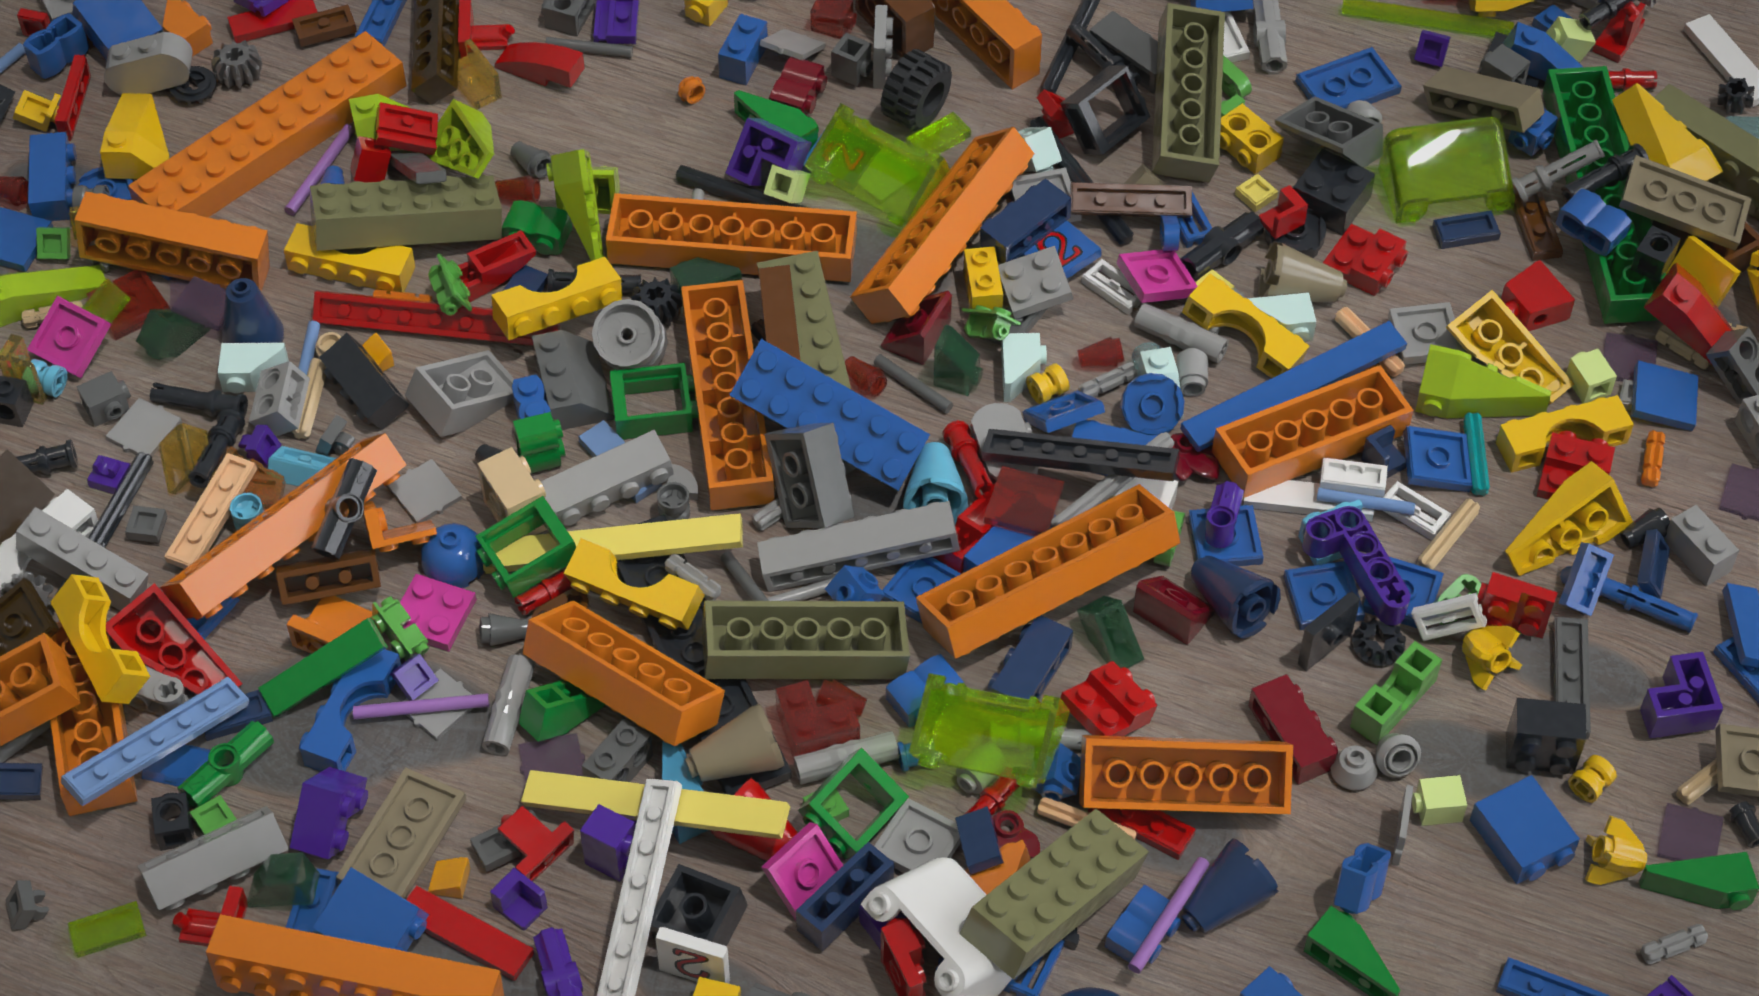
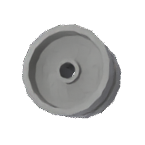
M624 299L612 302L604 307L596 317L592 329L594 347L602 359L614 370L657 366L665 356L668 344L666 329L653 310L641 301Z

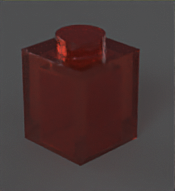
M816 0L810 10L811 31L841 39L849 29L852 30L856 23L857 14L853 12V0Z

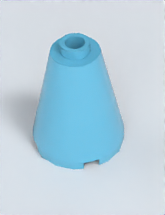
M939 442L927 443L916 459L903 499L904 509L909 510L927 506L933 502L949 501L954 523L956 524L957 517L968 508V496L949 448Z

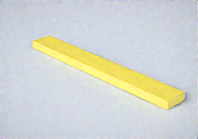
M740 513L568 531L576 547L582 538L611 550L617 560L743 547L742 517ZM549 533L523 536L498 551L496 555L508 572L517 571L558 545ZM483 564L486 574L495 572L492 565L485 567Z
M530 770L521 802L527 807L590 815L597 805L600 804L630 820L637 821L645 784ZM681 789L674 825L782 839L790 806L787 802Z

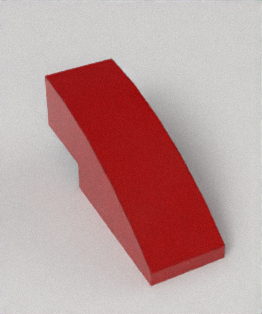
M538 42L509 44L494 64L495 68L543 86H547L550 81L569 88L573 86L585 69L583 52L563 46Z
M522 230L467 253L468 261L458 265L463 274L460 276V279L470 292L469 302L478 299L505 282L536 255L535 248Z
M995 483V490L991 496L984 498L982 494V499L978 498L957 517L955 528L960 551L937 555L933 558L962 574L964 555L1020 498Z

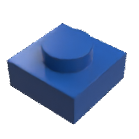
M1552 4L1534 17L1532 26L1547 32L1558 16L1573 18Z

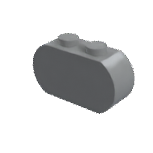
M161 32L112 45L108 51L104 80L111 90L120 95L122 93L148 94L185 84L190 74L193 54L192 47L183 37L170 32Z
M993 403L980 408L971 420V437L978 444V456L993 485L995 483L1017 497L1027 494L1036 484L1038 467L983 461L982 449L989 429L1032 433L1030 423H1024L1020 410L1009 404Z

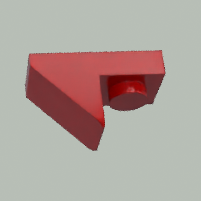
M1044 89L1036 97L1043 106L1041 109L1044 114L1042 118H1044L1059 139L1073 134L1072 127L1060 104L1066 98Z

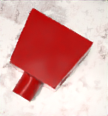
M1541 260L1536 261L1504 285L1501 296L1504 304L1528 331L1570 319L1575 302L1574 297Z

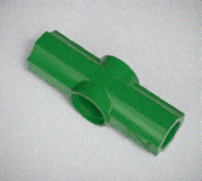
M251 721L228 743L214 746L209 752L208 761L177 787L178 792H186L190 806L193 809L205 804L224 787L234 786L239 783L243 778V770L274 743L273 737L261 723ZM230 763V765L222 767V765Z

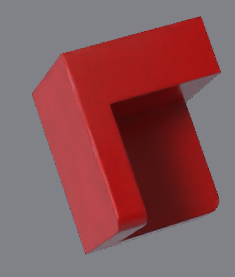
M358 136L350 167L353 180L364 183L385 180L391 156L390 148L375 144L376 139Z
M1288 185L1280 189L1278 205L1259 215L1260 221L1266 230L1277 239L1305 224L1308 204Z

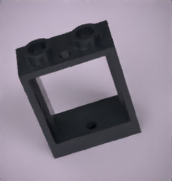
M1128 66L1106 67L1060 103L1084 154L1103 155L1151 117L1146 107V101L1141 96L1134 81V75ZM1111 84L1124 115L1102 131L1088 101Z

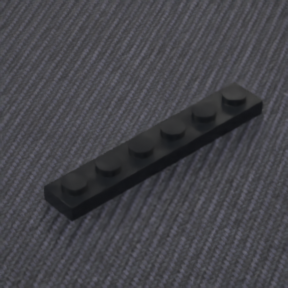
M998 429L988 430L982 449L983 461L1172 482L1174 481L1180 458L1179 449Z

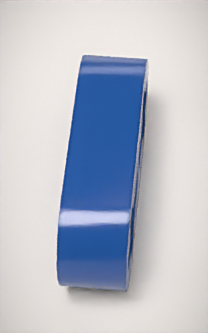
M1161 216L1160 243L1162 250L1178 251L1180 226L1177 216Z

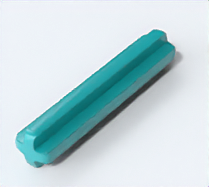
M1469 412L1465 414L1463 423L1464 432L1467 434L1473 485L1471 492L1475 496H1485L1489 492L1490 483L1482 416L1479 413Z

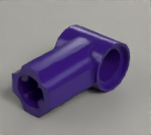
M1225 481L1223 484L1216 486L1211 508L1207 512L1205 540L1212 547L1225 548L1231 545L1234 540L1235 525L1244 496V490L1238 487L1237 483Z

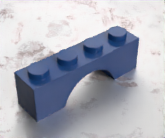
M384 649L341 678L335 680L330 698L325 705L319 707L315 716V723L310 732H305L300 740L299 750L305 766L320 772L328 767L346 771L356 754L353 736L344 727L346 719L353 710V706H358L371 699L388 698L396 684L390 673L401 666L399 654Z

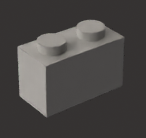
M1697 505L1671 519L1664 540L1669 548L1705 586L1731 572L1739 549Z

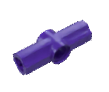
M553 927L541 930L538 935L533 937L542 967L540 972L546 995L583 996V986L576 962L571 959L563 930Z

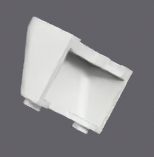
M952 858L932 859L875 887L861 903L862 907L871 917L881 922L894 919L902 911L938 951L944 960L935 972L934 982L941 996H998L1012 979L959 934L972 906L987 894Z

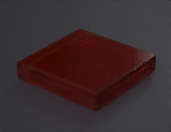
M137 269L86 294L88 301L99 317L111 323L109 331L115 340L171 314L170 306L146 272Z
M1002 466L984 514L983 523L1032 536H1037L1049 530L1064 489V481Z

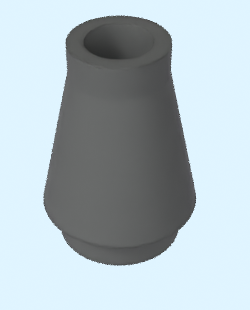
M518 141L512 146L511 156L520 163L531 177L543 178L547 176L546 164L551 163L548 151L527 145L522 141Z
M488 613V617H480V642L493 646L525 639L528 620Z

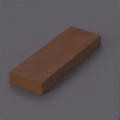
M1538 182L1529 183L1525 186V188H1528ZM1510 185L1507 193L1532 261L1562 258L1563 248L1542 192L1540 191L1530 196L1528 201L1524 203L1515 185Z

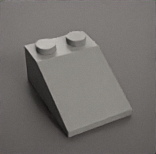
M487 350L416 367L405 396L437 434L443 437L466 431L514 401L512 391L514 378L496 357Z

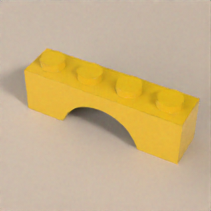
M300 223L296 224L284 248L288 270L299 274L306 273L319 276L326 280L351 283L358 287L364 286L387 290V293H390V291L405 292L416 268L412 248L400 245L376 247L367 253L357 255L341 253L335 249L317 251L313 226Z
M602 257L578 265L574 281L561 290L542 293L528 290L519 285L492 294L493 319L507 339L512 340L603 309L614 301L622 300L621 278L606 257Z
M1211 273L1188 296L1182 311L1184 315L1206 330L1227 326L1236 328L1248 335L1258 351L1256 368L1270 378L1300 365L1310 347L1300 336L1291 333L1280 325L1275 318L1265 314L1254 306L1249 299L1239 295L1227 283L1217 279Z
M1618 395L1608 398L1600 397L1592 402L1569 405L1553 412H1541L1533 417L1509 420L1500 425L1496 445L1512 473L1540 466L1545 447L1550 441L1552 432L1571 431L1576 434L1577 438L1587 441L1600 438L1605 440L1609 446L1614 447L1628 443L1634 424Z
M582 538L564 572L571 582L570 586L573 589L584 594H588L589 591L598 593L601 600L613 606H618L619 602L630 607V612L642 618H647L648 614L659 618L658 622L661 625L672 630H677V627L689 629L705 596L698 585L668 574L660 582L649 587L638 588L626 585L618 578L617 559L611 550Z
M71 574L50 602L101 702L129 704L151 676L137 651L111 648L106 635V617L111 600L99 578Z

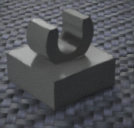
M338 415L335 416L321 436L315 451L316 453L328 456L332 449H334L336 453L341 455L352 447L355 438L343 432L347 424L345 419Z
M17 880L6 898L12 930L26 929L31 919H44L49 911L48 907H39L35 904L41 903L46 894L42 890H32L30 880Z

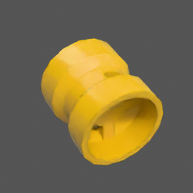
M1057 363L1047 366L1042 373L1035 372L1026 378L1029 393L1038 404L1049 401L1055 394L1062 395L1068 392L1070 388L1067 375Z
M1599 755L1589 756L1583 763V769L1575 771L1568 780L1574 794L1590 803L1595 802L1602 795L1603 787H1609L1617 777L1616 771L1610 762Z

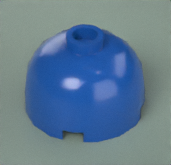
M457 523L444 524L437 527V534L431 535L430 540L423 543L421 548V563L425 576L427 575L428 578L462 589L468 587L470 581L476 577L479 579L484 573L483 562L476 550L481 548L475 537L478 534L469 527Z

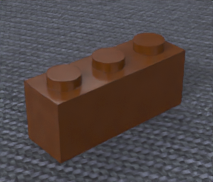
M375 549L341 554L339 560L323 557L280 565L276 569L282 605L381 587V577Z

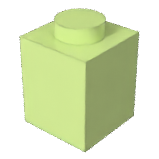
M1558 16L1546 32L1578 62L1583 60L1596 43L1591 30H1586L1580 21L1576 19Z
M772 165L763 194L789 203H800L803 200L810 173L801 170H786L778 165Z
M1599 349L1579 352L1571 357L1566 375L1574 383L1572 386L1573 390L1583 404L1592 402L1600 397L1610 396L1617 375Z
M1460 775L1419 779L1416 793L1412 794V808L1414 813H1419L1422 826L1463 821L1467 801Z

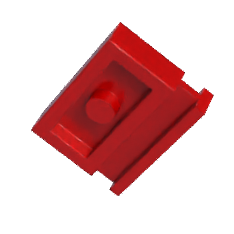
M383 102L379 103L376 116L377 137L375 144L434 156L437 150V113Z

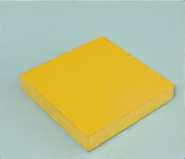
M1694 235L1687 238L1666 272L1667 274L1673 264L1678 263L1702 284L1717 307H1719L1741 273L1740 270Z

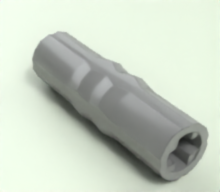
M1147 303L1141 306L1134 321V327L1161 338L1169 344L1176 345L1182 350L1188 348L1199 349L1207 355L1208 360L1217 364L1223 359L1229 345V339Z
M511 655L508 657L500 686L495 693V701L491 707L490 719L482 741L483 749L491 754L504 756L510 752L519 723L525 692L529 688L535 668L534 661L526 656Z
M889 731L859 740H849L843 744H834L825 749L794 756L795 770L800 784L828 778L851 753L861 747L877 764L899 759V751L894 733Z

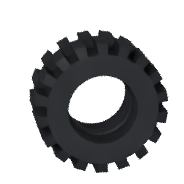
M919 49L907 52L894 66L885 82L880 102L883 115L917 132L924 129L937 116L947 99L952 81L951 67Z

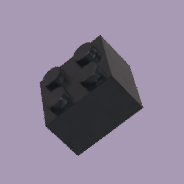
M1322 149L1293 186V189L1303 198L1308 207L1313 209L1314 215L1319 219L1320 216L1323 218L1327 229L1343 235L1371 198L1376 173Z
M1517 698L1506 731V768H1516L1523 772L1532 770L1547 771L1556 775L1573 774L1586 742V704Z
M678 864L655 907L650 932L655 941L659 928L664 927L727 946L748 904L740 887Z

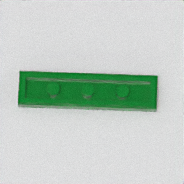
M367 618L258 687L273 716L278 717L380 653L388 646L372 618Z

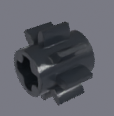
M1729 77L1726 85H1719L1718 93L1720 95H1718L1717 104L1724 105L1726 113L1739 112L1742 114L1746 106H1753L1754 98L1752 96H1754L1755 87H1748L1746 78L1733 79Z

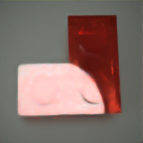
M808 680L775 689L776 710L793 757L825 749L834 744H843L849 740L860 739V724L850 699L817 707Z

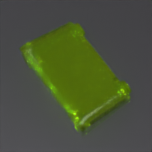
M840 103L805 163V167L811 172L809 177L823 186L828 182L886 213V219L902 227L904 223L907 224L950 168L945 158L939 154L930 151L928 155L922 148L918 150L872 126L869 120L865 118L862 120L858 116L853 115L855 112L853 109Z
M1485 117L1403 127L1392 130L1384 138L1383 156L1380 157L1378 171L1396 224L1419 221L1426 214L1428 205L1484 198L1485 205L1489 210L1501 212L1513 209L1515 193L1504 131L1499 119Z
M928 673L909 753L918 759V765L937 769L939 764L1017 780L1016 784L1027 788H1037V784L1045 783L1070 713L1061 698L1043 695L1041 703L1037 697L1030 696V699L971 689L964 683H958V685L952 683L945 684V676Z

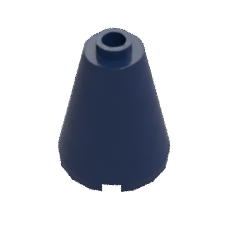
M236 279L226 288L221 334L223 343H282L284 340V327L280 318L256 283L250 279Z
M1205 556L1198 559L1191 568L1192 583L1229 631L1240 638L1245 639L1261 631L1267 625L1263 620L1269 612L1274 615L1278 609L1281 599L1280 588L1266 577L1213 556Z
M1232 838L1224 846L1182 907L1184 914L1181 916V919L1194 933L1197 930L1206 933L1274 897L1279 892L1277 890L1278 885L1268 869L1258 858L1254 860L1246 853L1249 849L1237 839Z

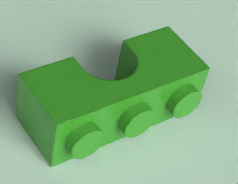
M1414 641L1396 660L1393 671L1382 687L1374 684L1355 705L1350 727L1377 745L1437 681L1442 659Z

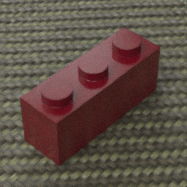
M1285 674L1251 688L1248 706L1269 740L1288 742L1293 745L1292 777L1297 785L1330 772V768L1336 761L1338 754L1337 745L1332 737H1327L1324 733L1317 713L1308 708L1299 685L1293 684L1289 676Z

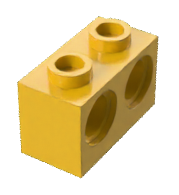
M1243 103L1221 117L1220 148L1228 151L1243 167H1247L1251 172L1257 174L1281 157L1284 137Z
M995 246L964 249L963 274L969 309H975L976 305L984 306L993 310V307L1002 308L1003 291Z

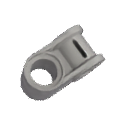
M145 666L151 677L131 700L129 705L138 710L163 716L188 701L189 698L184 694V686L181 680Z

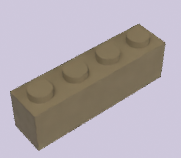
M1444 66L1423 85L1429 110L1522 133L1545 113L1540 88Z

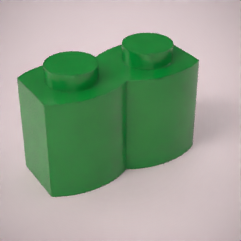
M516 200L513 202L504 220L501 231L504 238L522 230L536 251L544 255H559L564 248L573 225L567 211L563 209L541 207L529 201Z
M551 412L513 421L518 457L523 456L531 469V474L561 467V457H565L566 453L559 419L553 420Z

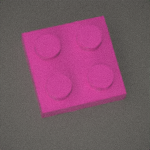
M1152 250L1124 253L1118 256L1116 264L1141 303L1188 298L1197 287V284L1175 251Z
M57 296L27 350L54 365L66 368L67 372L82 378L111 323Z
M415 574L400 601V604L411 617V620L402 625V627L405 629L415 623L427 638V645L449 652L477 600L476 593Z
M809 822L761 868L796 920V910L831 878L843 864L818 824Z

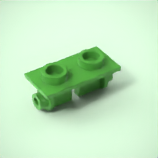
M438 253L437 257L440 264L430 268L428 277L434 292L437 293L436 297L441 311L447 315H453L462 306L471 311L472 307L468 299L470 292L460 279V276L463 275L461 269L453 260L448 262Z
M976 305L975 309L962 308L963 312L969 314L964 330L971 338L1004 340L1009 334L1011 325L1021 324V322L1010 317V311L1003 308L993 307V310L980 305Z
M391 596L387 597L381 602V608L376 602L372 603V617L370 618L374 621L380 634L385 632L391 640L389 643L390 648L393 652L399 654L400 660L404 658L407 661L413 654L420 653L423 655L429 650L427 638L415 623L405 629L402 627V625L411 620V617L398 599L394 600Z

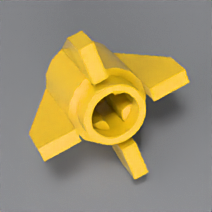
M1486 626L1473 629L1463 639L1462 652L1465 654L1473 682L1483 690H1487L1494 678V675L1490 673L1491 671L1499 673L1507 666L1520 670L1522 664L1513 658L1509 651V647L1512 648L1520 635L1510 626Z
M1609 815L1604 828V832L1608 835H1600L1598 837L1587 835L1585 841L1593 847L1592 860L1599 865L1591 863L1585 878L1586 881L1602 885L1635 876L1644 869L1647 863V853L1641 841L1623 819Z

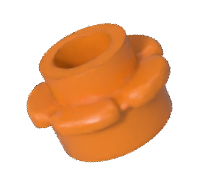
M690 76L680 82L678 96L681 97L683 102L687 101L690 104H695L703 98L706 89L702 84L701 78Z

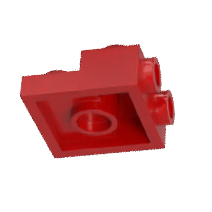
M1351 223L1323 263L1342 272L1343 279L1347 280L1348 284L1376 296L1382 286L1386 288L1390 284L1396 266L1401 268L1408 256V251L1405 250L1407 241L1383 229H1379L1376 234H1373Z
M1571 431L1552 432L1536 497L1549 500L1567 478L1591 461L1609 475L1616 447L1609 446L1605 440L1600 438H1594L1590 441L1579 439Z
M1492 572L1489 584L1482 582L1477 602L1481 604L1482 614L1486 616V626H1510L1524 635L1543 639L1558 592Z
M1114 661L1090 671L1086 681L1062 692L1059 702L1092 735L1125 736L1149 724L1158 706L1155 703L1153 693L1148 689L1142 690L1133 681L1130 670L1126 667L1120 668Z
M895 918L881 928V962L898 996H926L923 984L926 983V976L921 965L925 964L922 954L925 943L921 932L917 928L912 929L908 918Z

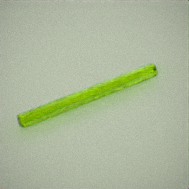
M1343 0L1342 13L1346 15L1493 37L1495 32L1509 35L1514 28V23L1511 21L1371 0Z

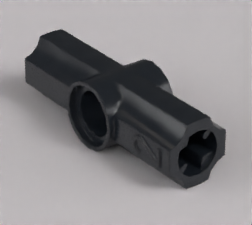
M1253 211L1250 213L1245 212L1224 228L1220 226L1213 227L1205 235L1201 244L1180 259L1192 278L1198 280L1222 263L1226 266L1235 261L1243 247L1263 234L1264 226L1260 221V217Z
M354 458L349 459L333 497L328 499L325 504V516L311 546V549L316 553L339 560L355 521L359 520L363 515V503L377 472L372 465ZM342 501L347 503L349 507L347 517H344L339 509Z

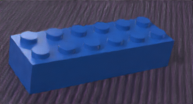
M763 339L758 343L730 393V396L787 429L813 423H834L842 460L899 491L930 436L929 433Z

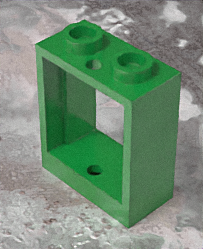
M685 363L610 371L616 433L623 440L637 438L654 429L658 436L693 432L692 419H698L696 400H690L689 394L695 393L693 375H686ZM680 389L682 410L627 416L625 395Z
M541 496L475 536L481 546L480 549L476 550L485 567L493 566L495 572L491 573L498 587L501 590L507 587L513 598L565 568L576 549L574 540L544 496ZM544 525L558 546L509 575L496 553Z
M861 747L851 753L797 811L803 816V821L806 825L809 822L818 824L837 856L843 857L846 860L854 856L878 832L909 796ZM849 773L884 807L855 839L821 805Z

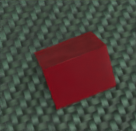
M948 290L924 297L919 304V310L913 316L898 318L881 343V347L884 350L924 365L951 322L952 294Z
M1164 576L1140 580L1136 586L1133 612L1187 646L1215 613L1208 603Z

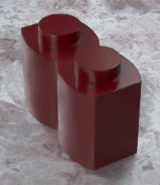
M790 57L783 68L781 76L773 86L769 100L797 108L806 116L808 113L812 114L816 106L818 93H823L827 85L828 77L824 75V65Z

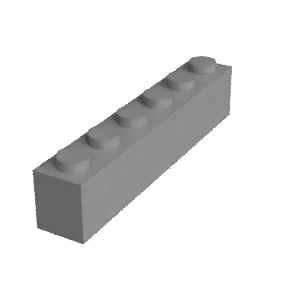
M949 501L933 502L923 507L909 510L901 509L895 513L877 517L868 516L863 520L837 523L826 528L804 530L798 534L772 537L766 541L757 542L762 576L768 592L834 578L844 565L864 567L868 571L960 551Z

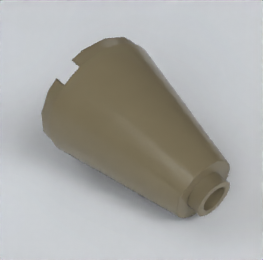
M1273 241L1269 246L1265 259L1270 260L1266 268H1261L1258 297L1309 293L1311 302H1336L1339 297L1342 298L1344 296L1347 280L1343 279L1342 272L1281 242Z
M760 704L751 706L689 749L691 757L685 759L692 778L699 776L701 782L778 770L785 766L779 746L774 740L772 728Z

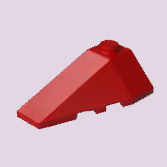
M1678 263L1673 264L1644 306L1648 312L1710 364L1712 363L1706 356V353L1726 331L1733 330L1702 284Z
M155 583L106 622V632L122 650L137 651L145 665L162 674L178 678L186 689L197 695L226 677H229L238 688L243 685Z

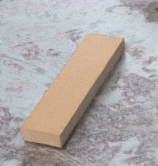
M230 453L225 455L165 554L164 558L167 563L185 569L209 551L231 514V501L236 496L243 494L257 471L256 463Z

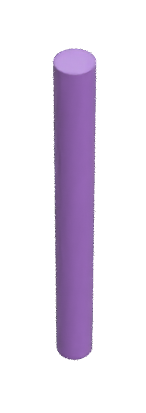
M344 125L284 208L287 214L294 216L310 194V186L317 185L324 175L326 168L333 163L354 134L355 130L352 126Z
M489 694L353 706V717L355 720L489 707Z
M1202 857L1197 858L1128 964L1129 969L1134 973H1141L1210 864L1206 859Z

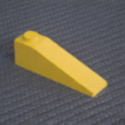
M1493 290L1446 326L1447 330L1468 353L1486 364L1490 363L1497 366L1498 372L1509 378L1519 376L1552 391L1549 404L1553 403L1574 385L1571 379Z

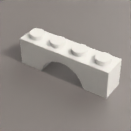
M68 489L60 496L53 498L48 506L42 510L87 538L98 521L94 508ZM16 533L0 545V595L7 593L1 587V584L5 582L13 585L11 577L13 574H18L23 578L25 569L32 559L16 549Z

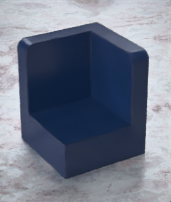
M1392 425L1366 437L1361 459L1363 463L1387 466L1386 479L1406 469L1405 457L1392 444L1395 429Z

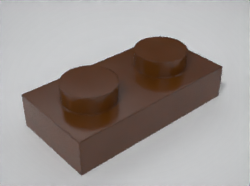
M348 4L292 19L301 47L357 32Z

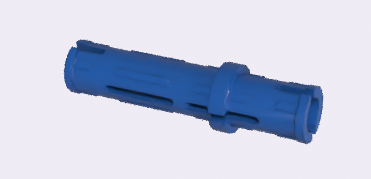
M1606 576L1599 596L1624 605L1623 609L1628 611L1632 608L1686 630L1688 633L1691 632L1698 613H1693L1639 591L1640 587L1636 585L1629 587Z

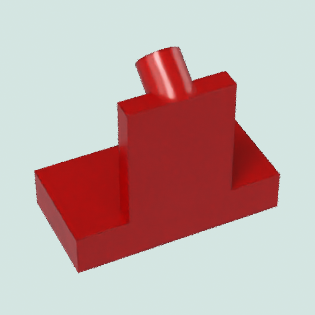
M459 0L458 45L461 62H473V51L505 50L508 46V39L515 33L514 27L510 24L474 25L471 0Z
M1632 1L1628 2L1618 12L1617 16L1612 18L1596 40L1592 52L1619 63L1644 26L1645 19L1642 16L1646 4L1640 2L1638 6H1635Z
M521 806L513 815L505 814L501 818V826L498 828V832L526 856L515 868L532 882L574 844V829L564 821L551 832L524 806Z
M229 886L221 913L188 908L186 915L182 912L177 913L173 918V924L181 929L179 942L208 947L220 914L244 919L248 907L244 889L242 887Z

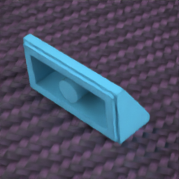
M281 446L269 458L268 479L299 486L336 458Z

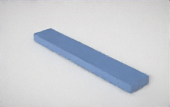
M226 677L62 775L61 784L81 806H84L248 706L249 698L229 677Z

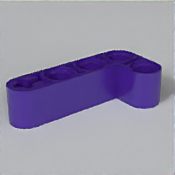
M1344 506L1309 519L1302 542L1303 551L1312 558H1323L1340 552L1378 619L1386 625H1398L1403 622L1410 602V592L1361 510L1354 506Z

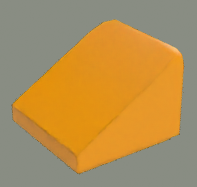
M377 333L370 336L362 346L383 371L393 367L394 361L391 350Z
M459 857L436 861L428 892L434 895L463 899L471 869L469 859Z

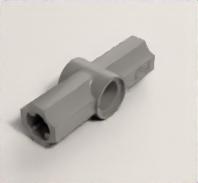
M1253 0V38L1255 47L1259 48L1261 69L1265 70L1268 74H1279L1280 71L1287 68L1285 50L1286 24L1285 20H1281L1279 2L1278 0Z

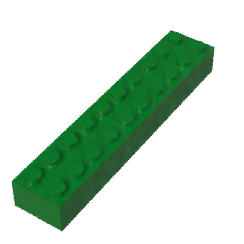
M1607 66L1548 69L1542 94L1547 111L1558 117L1554 139L1559 158L1565 157L1594 142V140L1598 141L1605 157H1601L1578 171L1567 175L1565 180L1566 184H1569L1606 164L1610 156L1620 155L1628 151L1629 143L1612 101L1615 98ZM1583 155L1571 161L1570 163L1562 166V169L1586 158V155ZM1627 179L1623 181L1614 180L1593 192L1599 195L1606 205L1624 211L1631 219L1632 223L1627 236L1607 256L1592 251L1582 242L1604 324L1658 320L1644 306L1666 276L1665 272L1661 280L1657 282L1630 270L1636 250L1651 228L1652 223L1650 218L1619 207Z

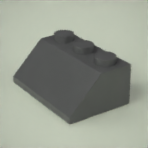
M1316 96L1275 119V125L1293 138L1311 147H1316L1320 150L1325 149L1363 168L1383 156V124Z
M564 330L532 336L535 361L539 378L544 385L546 402L550 407L553 420L559 419L562 430L599 423L603 420H614L615 416L599 354L593 342Z
M813 423L764 434L786 528H826L855 517L834 423Z

